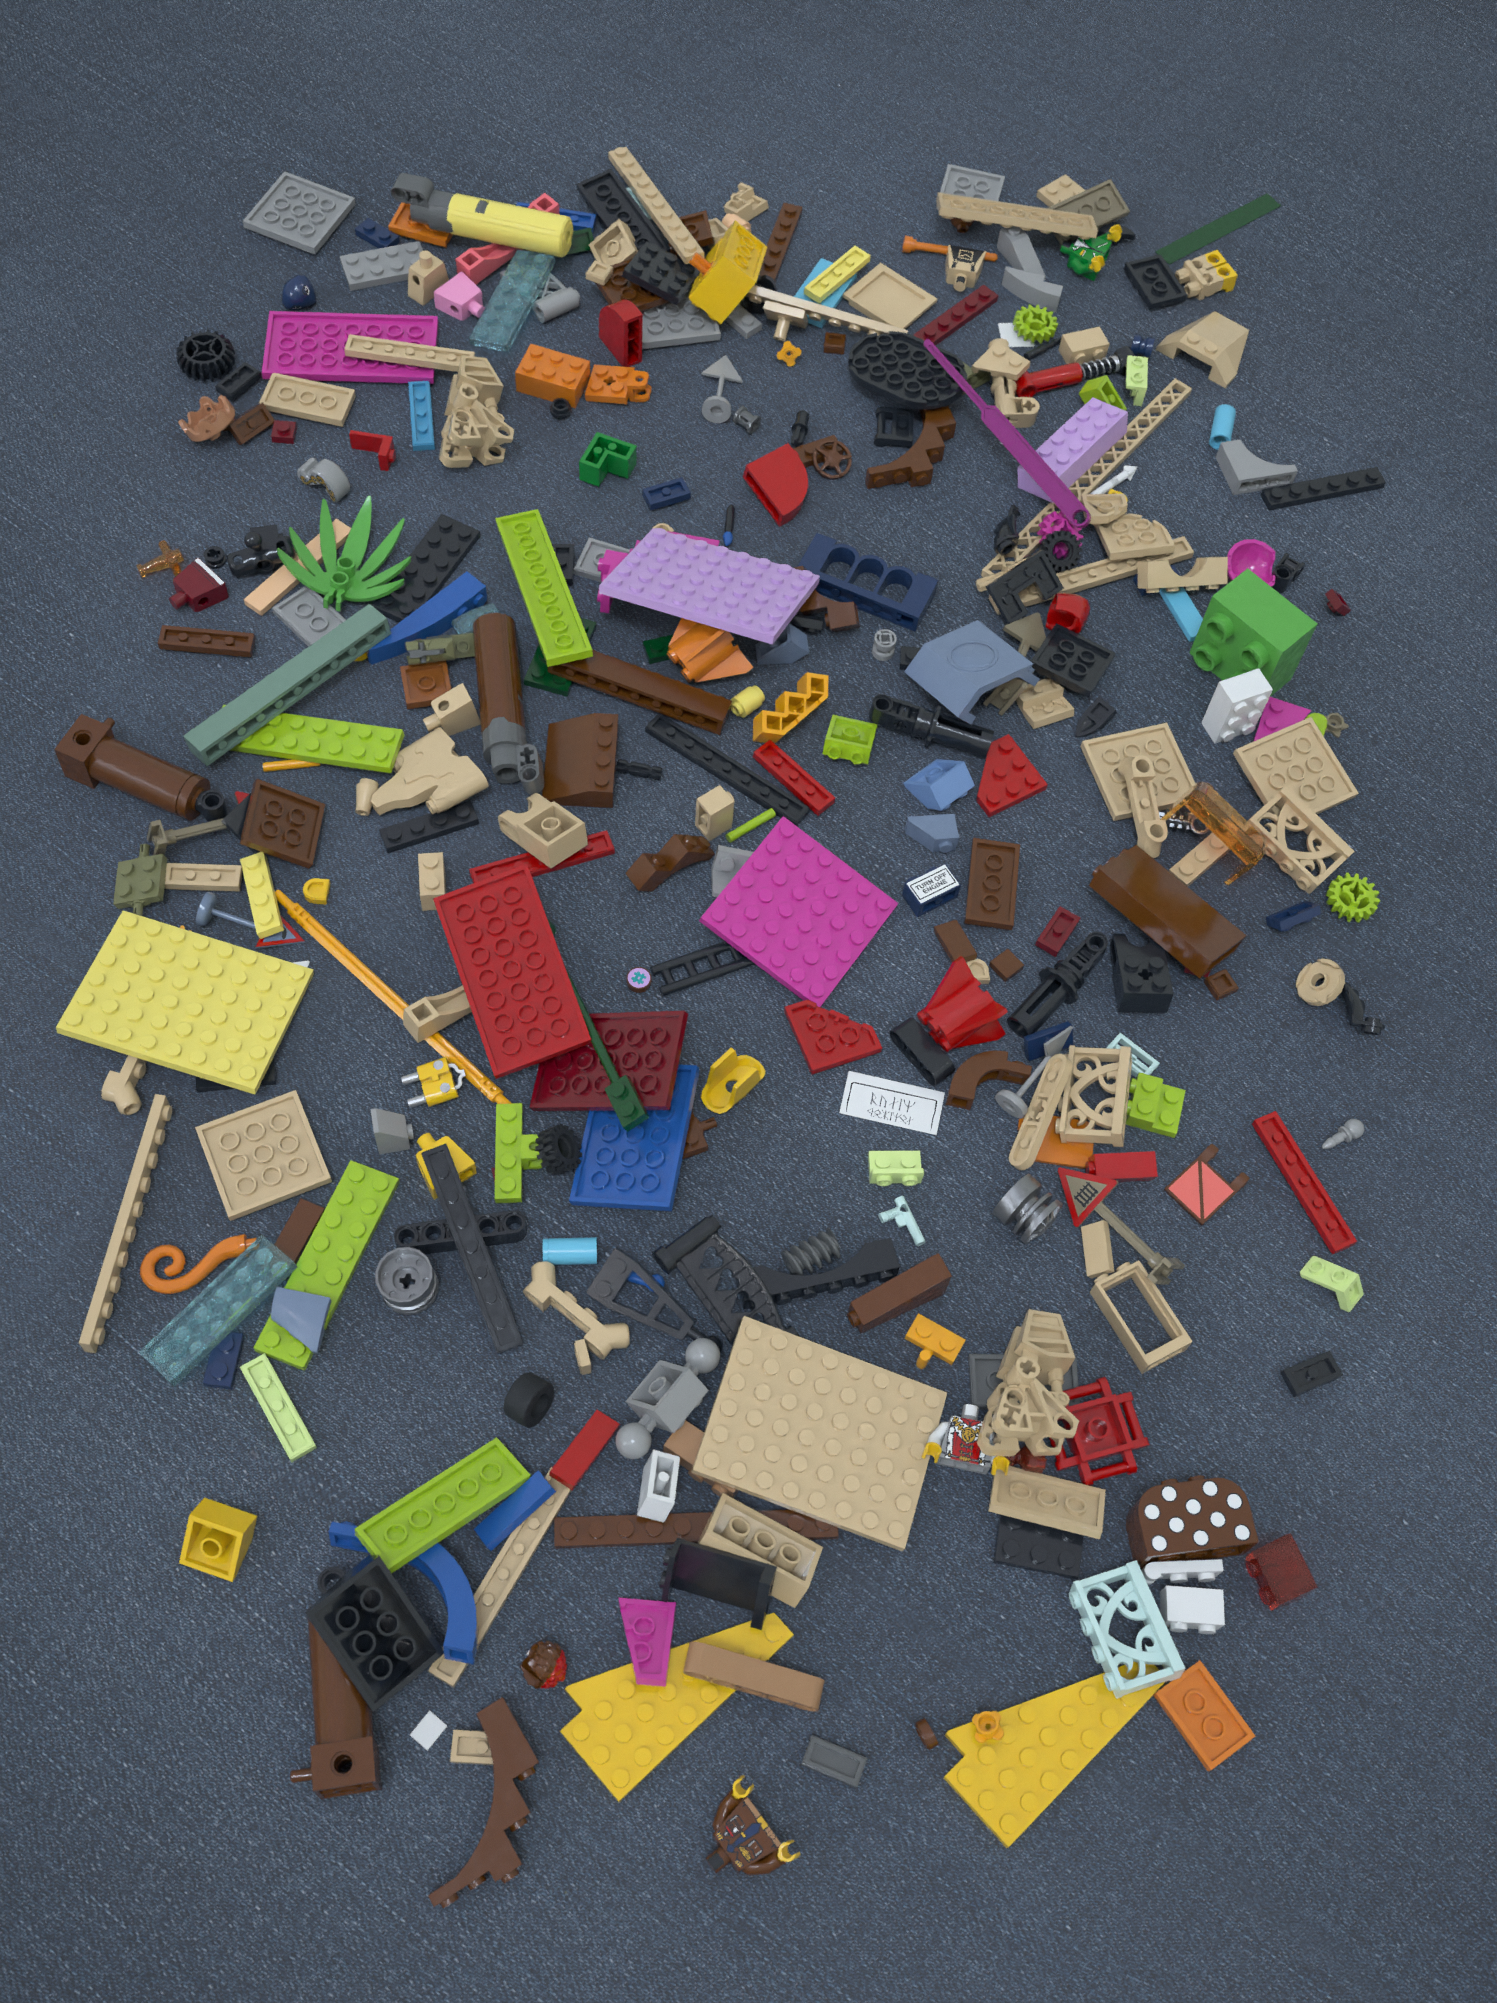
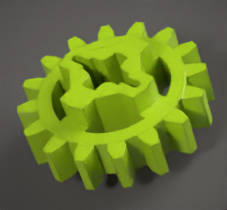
M1029 304L1026 309L1022 306L1021 310H1017L1014 316L1013 330L1018 331V337L1023 335L1024 341L1031 339V343L1034 344L1035 340H1038L1042 344L1043 339L1048 342L1050 337H1054L1058 323H1056L1057 317H1052V311L1046 312L1047 307L1040 309L1039 305H1036L1033 308Z
M1346 873L1344 877L1338 875L1335 881L1332 880L1326 892V896L1329 897L1326 903L1333 905L1331 912H1339L1338 918L1346 916L1347 922L1355 918L1356 922L1359 923L1362 918L1368 920L1377 910L1380 899L1377 898L1379 891L1372 890L1375 884H1367V877L1361 880L1357 873L1354 877Z

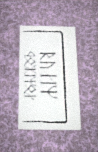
M849 1071L839 1113L937 1135L945 1092Z

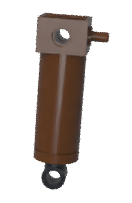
M81 714L54 749L65 777L92 789H95L98 783L101 782L191 821L197 818L200 813H203L208 822L223 819L228 815L223 794L218 790H210V782L207 778L115 739L111 729L115 721L110 717L106 718L102 723Z
M329 1567L320 1573L317 1585L321 1592V1597L328 1591L327 1584L329 1581L340 1579L345 1575L342 1569ZM308 1619L315 1745L310 1746L311 1767L292 1770L290 1772V1780L292 1783L312 1780L313 1792L321 1800L382 1790L379 1746L373 1736L372 1712ZM347 1763H352L351 1769L347 1773L341 1774L342 1767Z

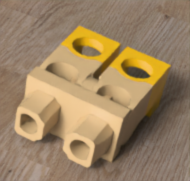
M1218 250L1194 258L1191 261H1184L1183 268L1175 272V277L1179 283H1185L1184 290L1187 293V297L1196 296L1198 300H1202L1205 296H1211L1223 289L1226 292L1232 291L1238 275L1229 263L1226 264L1227 261Z

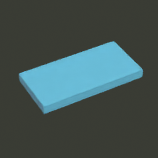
M821 258L794 297L817 303L804 294V287L831 266L833 262ZM857 273L824 299L820 305L836 309L843 298V294L856 280ZM807 315L808 323L821 329L827 322L824 319H821V321L810 319L809 315Z

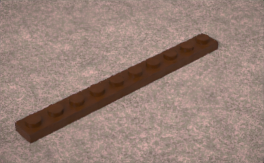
M793 1510L757 1511L809 1540L838 1539L839 1537L838 1527ZM712 1512L668 1514L665 1522L637 1515L555 1517L554 1547L555 1549L674 1545L677 1538L698 1543Z

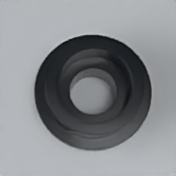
M557 398L550 405V413L556 418H566L571 413V405L566 399Z

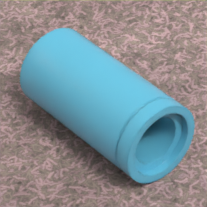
M1220 405L1215 409L1209 444L1216 450L1219 449L1221 442L1231 441L1236 410L1230 405Z
M597 1237L543 1238V1261L551 1262L553 1265L597 1264Z

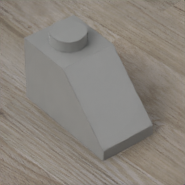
M376 1108L371 1109L373 1130L379 1154L411 1149L409 1140L414 1139L412 1124L406 1123L405 1115Z

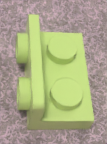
M1127 356L1126 388L1131 389L1130 396H1134L1133 405L1142 406L1147 390L1148 358Z
M869 1151L870 1184L889 1186L892 1183H902L905 1186H914L922 1182L924 1169L921 1168L920 1151Z

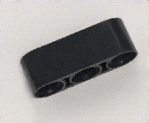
M910 1017L890 1030V1037L893 1043L932 1086L937 1085L955 1072V1066L951 1059L914 1018Z

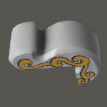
M310 458L297 470L298 478L305 485H324L326 492L334 503H337L350 491V482L347 476L331 460L323 459L318 463L316 458Z

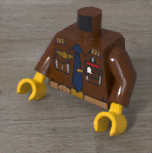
M744 1775L734 1782L733 1788L720 1802L712 1823L713 1830L715 1831L712 1838L718 1848L705 1859L716 1874L729 1863L737 1873L743 1871L748 1876L769 1874L786 1862L797 1859L800 1856V1852L794 1855L789 1854L788 1846L795 1841L789 1840L781 1844L747 1797L753 1791L754 1785L752 1784L747 1790H744L740 1784L741 1780L745 1777Z

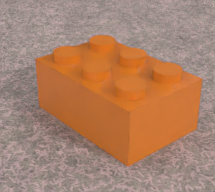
M530 344L515 372L516 391L551 402L557 398H564L572 408H576L590 379V361Z

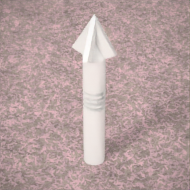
M1123 466L1121 473L1090 494H1105L1124 480L1128 479L1131 481L1137 466Z

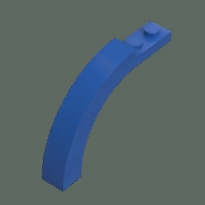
M351 1522L331 1523L328 1531L331 1546L369 1553L355 1535V1528L358 1526ZM437 1543L407 1564L423 1573L434 1584L444 1600L448 1613V1627L443 1644L445 1659L474 1665L478 1630L473 1593L462 1568L453 1556Z

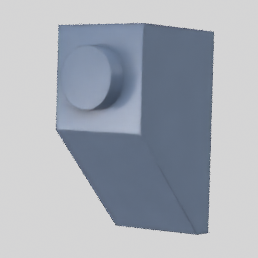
M791 624L786 626L773 645L762 641L755 644L757 663L760 665L790 664L809 653L807 635Z
M955 814L910 816L907 818L905 834L930 851L947 853L956 850L959 835Z

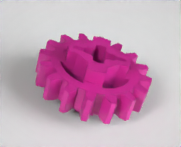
M1053 511L1045 516L1038 525L1041 530L1037 534L1042 536L1039 543L1047 538V534H1051L1053 531H1068L1072 535H1076L1077 540L1083 538V535L1078 532L1082 528H1076L1064 516L1062 511L1058 514L1056 511ZM1063 542L1057 543L1053 548V555L1056 554L1057 559L1065 558L1068 554L1067 545Z

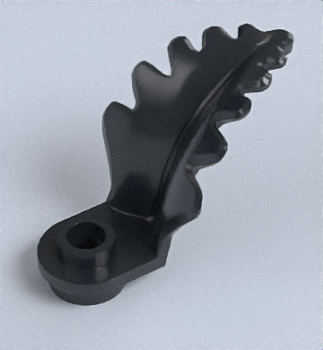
M1011 505L1008 516L998 523V527L994 530L996 536L994 537L995 545L993 549L1001 556L1007 555L1018 545L1019 535L1016 531V517L1020 515V512L1016 505Z
M1345 982L1341 995L1347 1006L1349 1024L1361 1028L1362 1033L1381 1035L1385 1025L1380 1023V1019L1366 1017L1365 1021H1363L1365 1003L1359 998V991L1351 988L1350 983Z

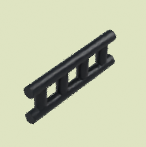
M726 941L656 964L651 966L650 970L653 976L662 975L666 985L659 987L661 995L665 996L754 965V963L747 957L744 958L738 950ZM729 950L734 961L721 965L716 954ZM707 958L712 969L698 973L693 962ZM684 966L689 977L675 981L670 970Z

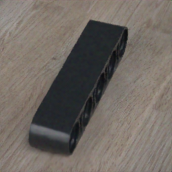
M519 1211L474 1215L480 1232L485 1227L494 1228L488 1234L481 1232L486 1246L517 1243L526 1236V1219ZM446 1219L401 1225L394 1233L397 1248L411 1247L420 1250L424 1255L458 1250ZM513 1223L521 1225L517 1230L508 1228ZM431 1234L441 1235L440 1238L434 1241L428 1239ZM406 1237L413 1238V1241L409 1244L401 1243Z

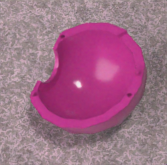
M1255 539L1242 540L1234 544L1227 554V576L1229 581L1231 582L1248 568L1272 587L1275 584V575L1272 576V567L1275 561L1274 549L1266 543Z

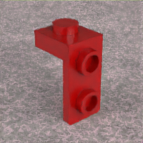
M351 430L349 433L351 448L377 452L380 470L389 471L391 463H394L396 459L393 437Z

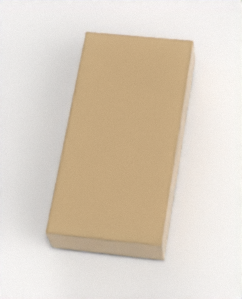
M1102 1220L1082 1226L1087 1277L1095 1278L1105 1273L1114 1272L1108 1222Z

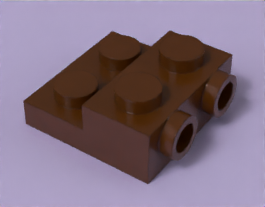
M706 210L679 217L700 247L714 244ZM668 243L669 248L671 249V253L676 255L677 258L681 259L678 253L672 247V245Z

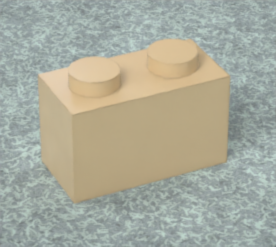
M1095 327L1063 334L1059 352L1066 364L1078 362L1082 365L1084 362H1095L1097 359L1102 360V358H1106L1109 342L1101 328Z
M720 785L700 796L696 801L695 826L708 841L732 828L735 801L731 793L725 791Z
M443 852L418 854L422 911L437 910L433 898L446 894Z

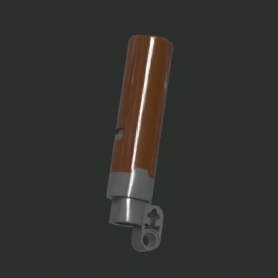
M488 613L480 616L473 623L483 757L487 763L492 765V771L498 783L508 784L520 780L524 790L528 794L533 795L543 790L545 782L543 763L536 747L527 744L516 624L512 617L506 614Z

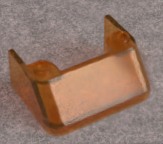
M1197 782L1160 819L1166 821L1185 805L1243 862L1224 882L1227 886L1257 865L1263 858L1268 846L1264 835L1246 821L1209 783Z

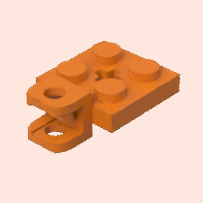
M594 365L585 392V399L591 402L627 404L628 398L632 402H646L649 400L652 391L651 386L648 385L649 373L635 371L634 367ZM642 391L646 392V393L643 394V395L638 394L639 392H642Z

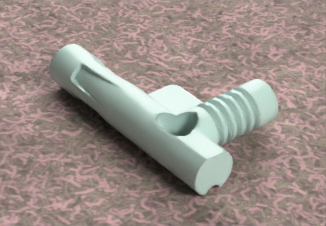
M904 1196L894 1200L897 1207L879 1213V1219L882 1223L895 1219L898 1227L907 1226L916 1246H921L926 1242ZM901 1207H903L906 1210V1212H902L900 1210Z

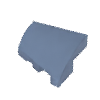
M276 1287L271 1309V1319L280 1327L285 1328L296 1340L298 1339L306 1345L312 1353L318 1354L325 1332L324 1324L331 1299L330 1297Z

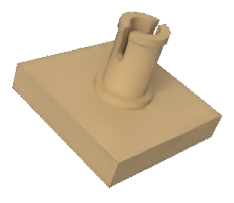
M765 300L763 309L767 319L778 321L773 336L774 339L786 341L789 325L807 328L809 320L805 310Z

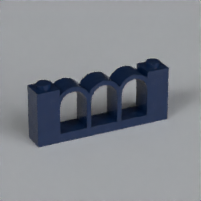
M816 533L798 566H804L808 571L820 576L819 584L815 588L819 594L838 602H854L857 605V609L912 631H917L936 594L939 580L919 572L915 575L910 569L903 566L888 568L886 562L878 556L864 555L859 557V553L850 545L836 544L837 540ZM844 562L850 565L851 569L844 581L825 574L830 564ZM862 573H872L879 577L873 592L853 585L855 579ZM891 584H901L908 589V592L902 603L881 596L884 589Z

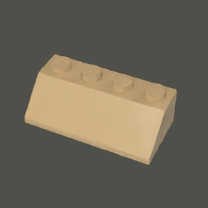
M722 1493L697 1543L777 1566L771 1596L794 1608L810 1586L823 1549L822 1546Z

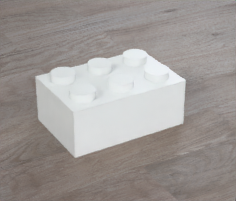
M1259 668L1218 683L1202 720V725L1214 744L1230 741L1242 734L1248 735L1255 730L1256 724L1273 691Z

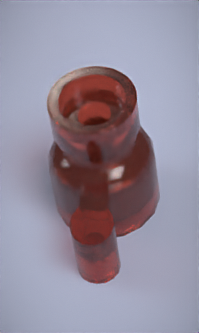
M1026 1445L1020 1448V1451L1014 1456H1004L1009 1460V1466L1013 1467L1017 1464L1025 1471L1042 1474L1043 1469L1046 1467L1045 1456H1033Z

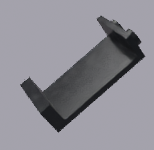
M680 1538L676 1539L672 1549L667 1548L663 1565L667 1566V1571H663L659 1583V1588L663 1589L661 1601L667 1602L672 1589H679L753 1611L750 1627L762 1630L769 1609L777 1566Z

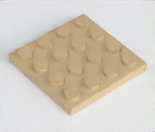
M1312 717L1242 746L1233 752V755L1264 805L1286 785L1316 814L1355 798L1359 794ZM1275 804L1268 812L1278 816L1281 808ZM1291 819L1292 823H1289V824H1291V825L1296 824V823Z
M1167 723L1082 741L1080 747L1113 821L1133 817L1126 780L1118 770L1119 763L1125 757L1143 755L1152 761L1156 775L1152 783L1158 811L1194 803L1191 790H1198Z
M296 1090L195 1127L230 1221L332 1182Z

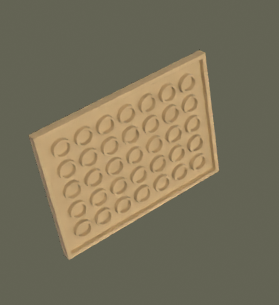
M743 1316L691 1473L903 1551L906 1547L930 1455H926L925 1459H923L922 1454L929 1435L939 1425L947 1392Z

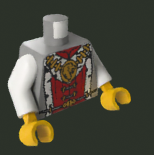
M971 1404L963 1405L961 1417L951 1416L948 1422H942L929 1435L922 1454L923 1459H925L926 1455L933 1456L935 1464L981 1474H987L992 1464V1475H996V1470L999 1469L1004 1471L1005 1476H1007L1010 1463L1004 1456H988L981 1452L977 1439L983 1421H978L979 1407ZM994 1432L988 1438L990 1440L989 1444L993 1446Z

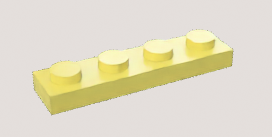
M857 246L852 247L804 287V294L820 304L869 263L871 255Z
M259 852L240 859L257 935L262 939L284 931L267 856L264 852Z

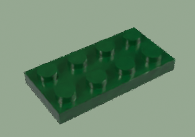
M580 618L590 642L596 629V622ZM539 644L525 675L524 685L568 697L574 682L548 672V666Z

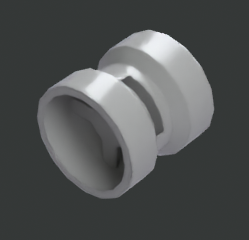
M881 629L876 632L872 648V654L876 659L888 661L893 657L897 640L894 632L888 629Z

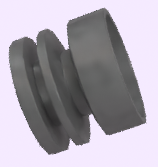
M1030 1174L1021 1178L1003 1196L992 1213L1004 1225L1017 1220L1018 1223L1013 1233L1018 1235L1026 1229L1020 1239L1025 1244L1042 1235L1054 1222L1063 1206L1059 1200H1055L1047 1206L1053 1198L1050 1192L1039 1199L1037 1196L1042 1189V1185Z
M411 1247L396 1248L388 1252L379 1261L375 1271V1282L387 1305L395 1312L404 1315L418 1314L428 1309L435 1301L439 1291L438 1278L428 1257L420 1250ZM410 1281H413L414 1285L412 1284L409 1286V1289H406L404 1285H409Z

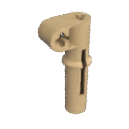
M1002 338L994 339L988 345V348H990L996 341H999L1009 348V342ZM992 376L991 393L994 395L995 406L1015 428L1033 426L1039 411L1037 400L1030 397H1015L1017 389L1015 381L1003 376Z

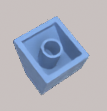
M936 759L903 783L927 809L938 811L949 808L951 806L950 803L967 795V791L975 786L964 761Z

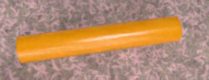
M293 759L264 762L263 771L270 772L320 766V763Z

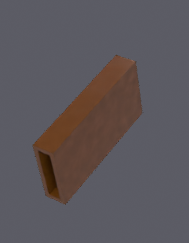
M1137 845L1129 850L1125 848L1116 858L1114 856L1111 857L1104 866L1100 864L1092 873L1094 878L1089 886L1199 979L1233 954L1247 936Z

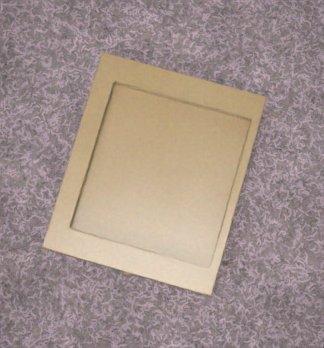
M882 263L878 264L843 294V298L849 301L850 306L870 319L902 329H906L937 302V298Z

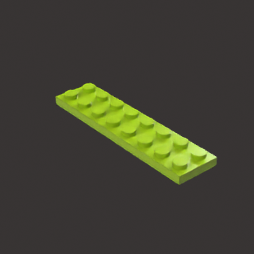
M281 713L229 751L392 773L404 738L403 729Z
M350 1160L285 1286L286 1289L330 1297L331 1304L324 1324L325 1330L399 1184V1178ZM271 1315L254 1346L255 1352L265 1353L270 1358L303 1371L306 1370L314 1354L301 1341L292 1337L285 1328L276 1324L271 1319Z

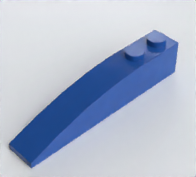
M466 571L390 629L391 634L367 651L369 663L375 664L408 652L405 649V642L440 636L460 621L467 619L469 614L477 608H481L487 601L486 586Z

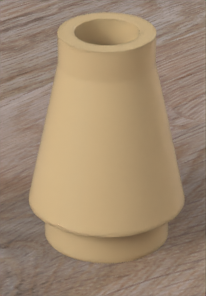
M363 778L356 784L355 812L357 814L369 816L372 808L371 798L379 789L378 782Z

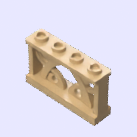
M1287 785L1242 827L1247 837L1254 840L1262 848L1263 852L1271 857L1279 865L1280 869L1289 874L1296 881L1298 887L1305 890L1308 894L1314 891L1355 852ZM1275 804L1281 808L1278 816L1268 812ZM1261 819H1270V820H1273L1274 822H1276V824H1274V823H1267V824H1265V826L1269 827V829H1270V832H1268V831L1260 824V820H1261ZM1291 819H1292L1297 825H1291V824H1289V823H1292ZM1285 829L1294 832L1303 830L1308 835L1306 844L1309 852L1288 849ZM1313 841H1314L1316 844H1318L1319 846L1316 845L1315 848H1314V846H1313ZM1331 857L1335 862L1326 870L1323 859ZM1314 861L1319 866V875L1315 877L1305 868V866L1310 867L1312 872L1315 868Z
M1070 1045L1069 1054H1065V1056L1072 1062V1070L1064 1087V1095L1060 1097L1058 1102V1111L1061 1112V1119H1056V1134H1060L1061 1143L1113 1144V1147H1123L1133 1061L1131 1047L1121 1046L1120 1049L1084 1048ZM1081 1061H1092L1096 1065V1069L1092 1070L1088 1064H1085L1086 1069L1079 1071L1077 1065ZM1100 1062H1116V1063H1111V1064H1107V1065L1101 1066V1063H1100ZM1107 1076V1081L1111 1078L1116 1081L1109 1085L1104 1081L1103 1077ZM1099 1080L1101 1087L1106 1092L1115 1094V1097L1101 1101L1095 1110H1092L1081 1099L1080 1094L1090 1084ZM1072 1103L1076 1107V1109L1071 1110ZM1105 1107H1110V1108H1112V1112H1111V1113H1106V1112L1103 1110L1102 1115H1100V1112L1102 1111L1103 1108H1105ZM1073 1118L1080 1119L1077 1123L1078 1126L1083 1125L1087 1119L1090 1121L1084 1129H1073L1070 1126ZM1096 1124L1109 1130H1093Z

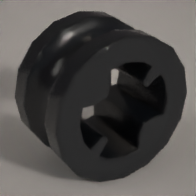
M210 546L204 551V558L208 567L218 569L225 565L226 558L221 547Z

